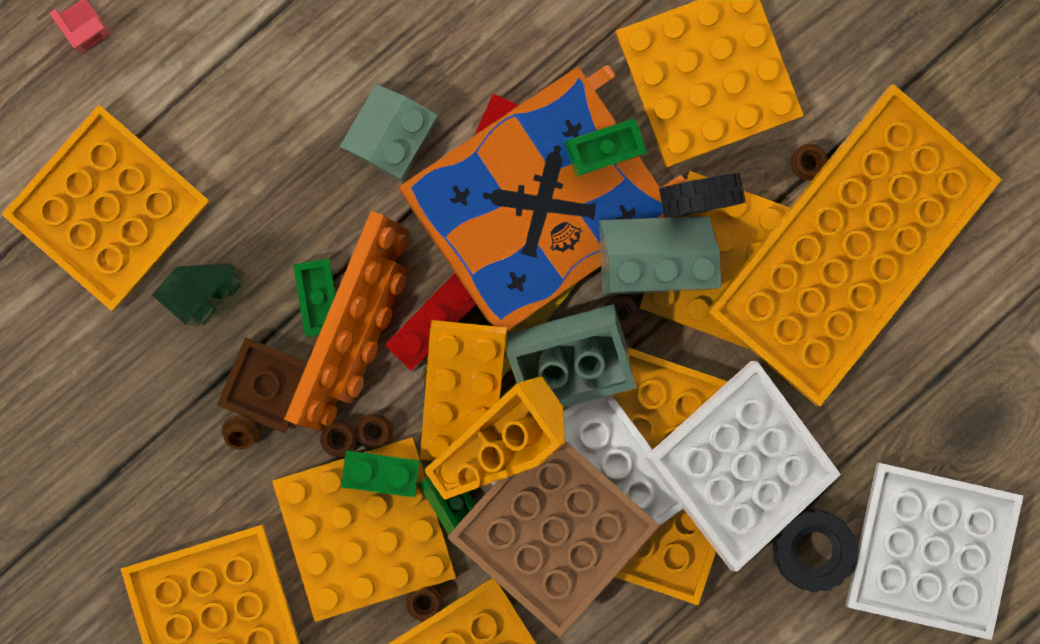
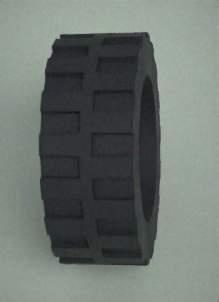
M740 173L703 178L659 189L664 218L706 212L746 203Z
M805 509V511L799 513L775 536V543L772 546L774 562L778 566L781 575L796 587L810 592L828 591L834 586L841 585L843 580L852 573L851 569L857 560L855 557L857 544L854 542L853 537L855 536L852 530H849L847 524L842 519L823 510ZM810 532L824 534L832 544V557L826 565L820 568L813 569L804 566L797 556L796 549L799 540Z

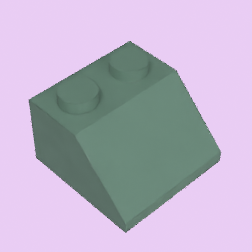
M375 84L339 147L399 182L404 183L437 126L439 118L437 114L411 99Z

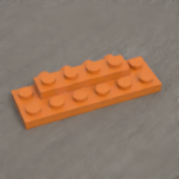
M370 211L284 420L322 432L325 426H330L335 420L338 400L352 404L353 399L360 394L363 388V375L367 365L374 360L377 354V341L382 329H385L390 323L392 317L391 307L396 295H399L405 287V274L408 269L396 263V260L406 249L408 242L407 233L409 230L382 214Z

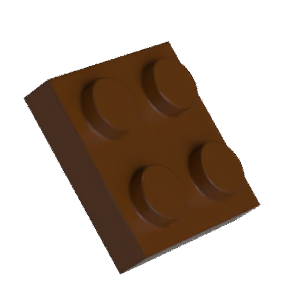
M245 337L217 405L275 430L287 433L291 422L284 420L308 362Z

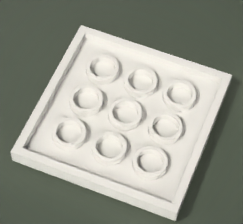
M750 361L644 457L728 568L735 572H738L841 475L758 361Z
M612 395L575 404L563 410L565 441L659 525L683 509L644 458L652 451L651 447Z
M877 463L857 550L856 564H854L845 606L992 640L1023 495Z

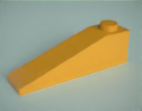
M542 376L519 382L429 464L424 471L443 499L446 500L540 466L565 444L563 406Z

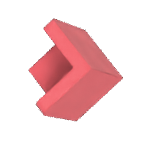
M88 0L78 1L63 13L58 12L56 9L49 13L72 47L80 54H83L111 34Z

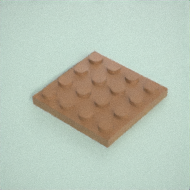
M565 441V444L540 466L496 481L447 538L560 638L660 525Z

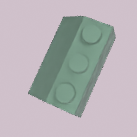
M709 216L599 220L603 295L703 291L721 288L720 251Z
M614 304L507 333L506 353L516 382L519 383L542 376L563 408L636 388L625 337Z

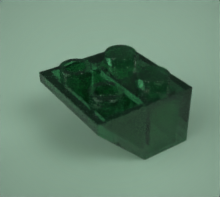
M231 263L178 266L154 291L152 296L185 325L197 327L202 323L205 326L218 313L219 309L216 307L218 302L224 296L232 297L242 286L243 281L240 278L245 272Z

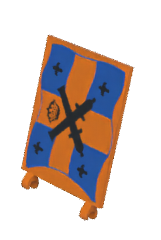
M605 65L588 78L585 77L579 66L398 187L404 199L491 326L506 327L507 332L600 267L599 220L664 218L659 192L660 187L640 157L575 177L564 142L617 124L595 92V90L615 77L609 65ZM679 175L662 187L687 181L682 175Z

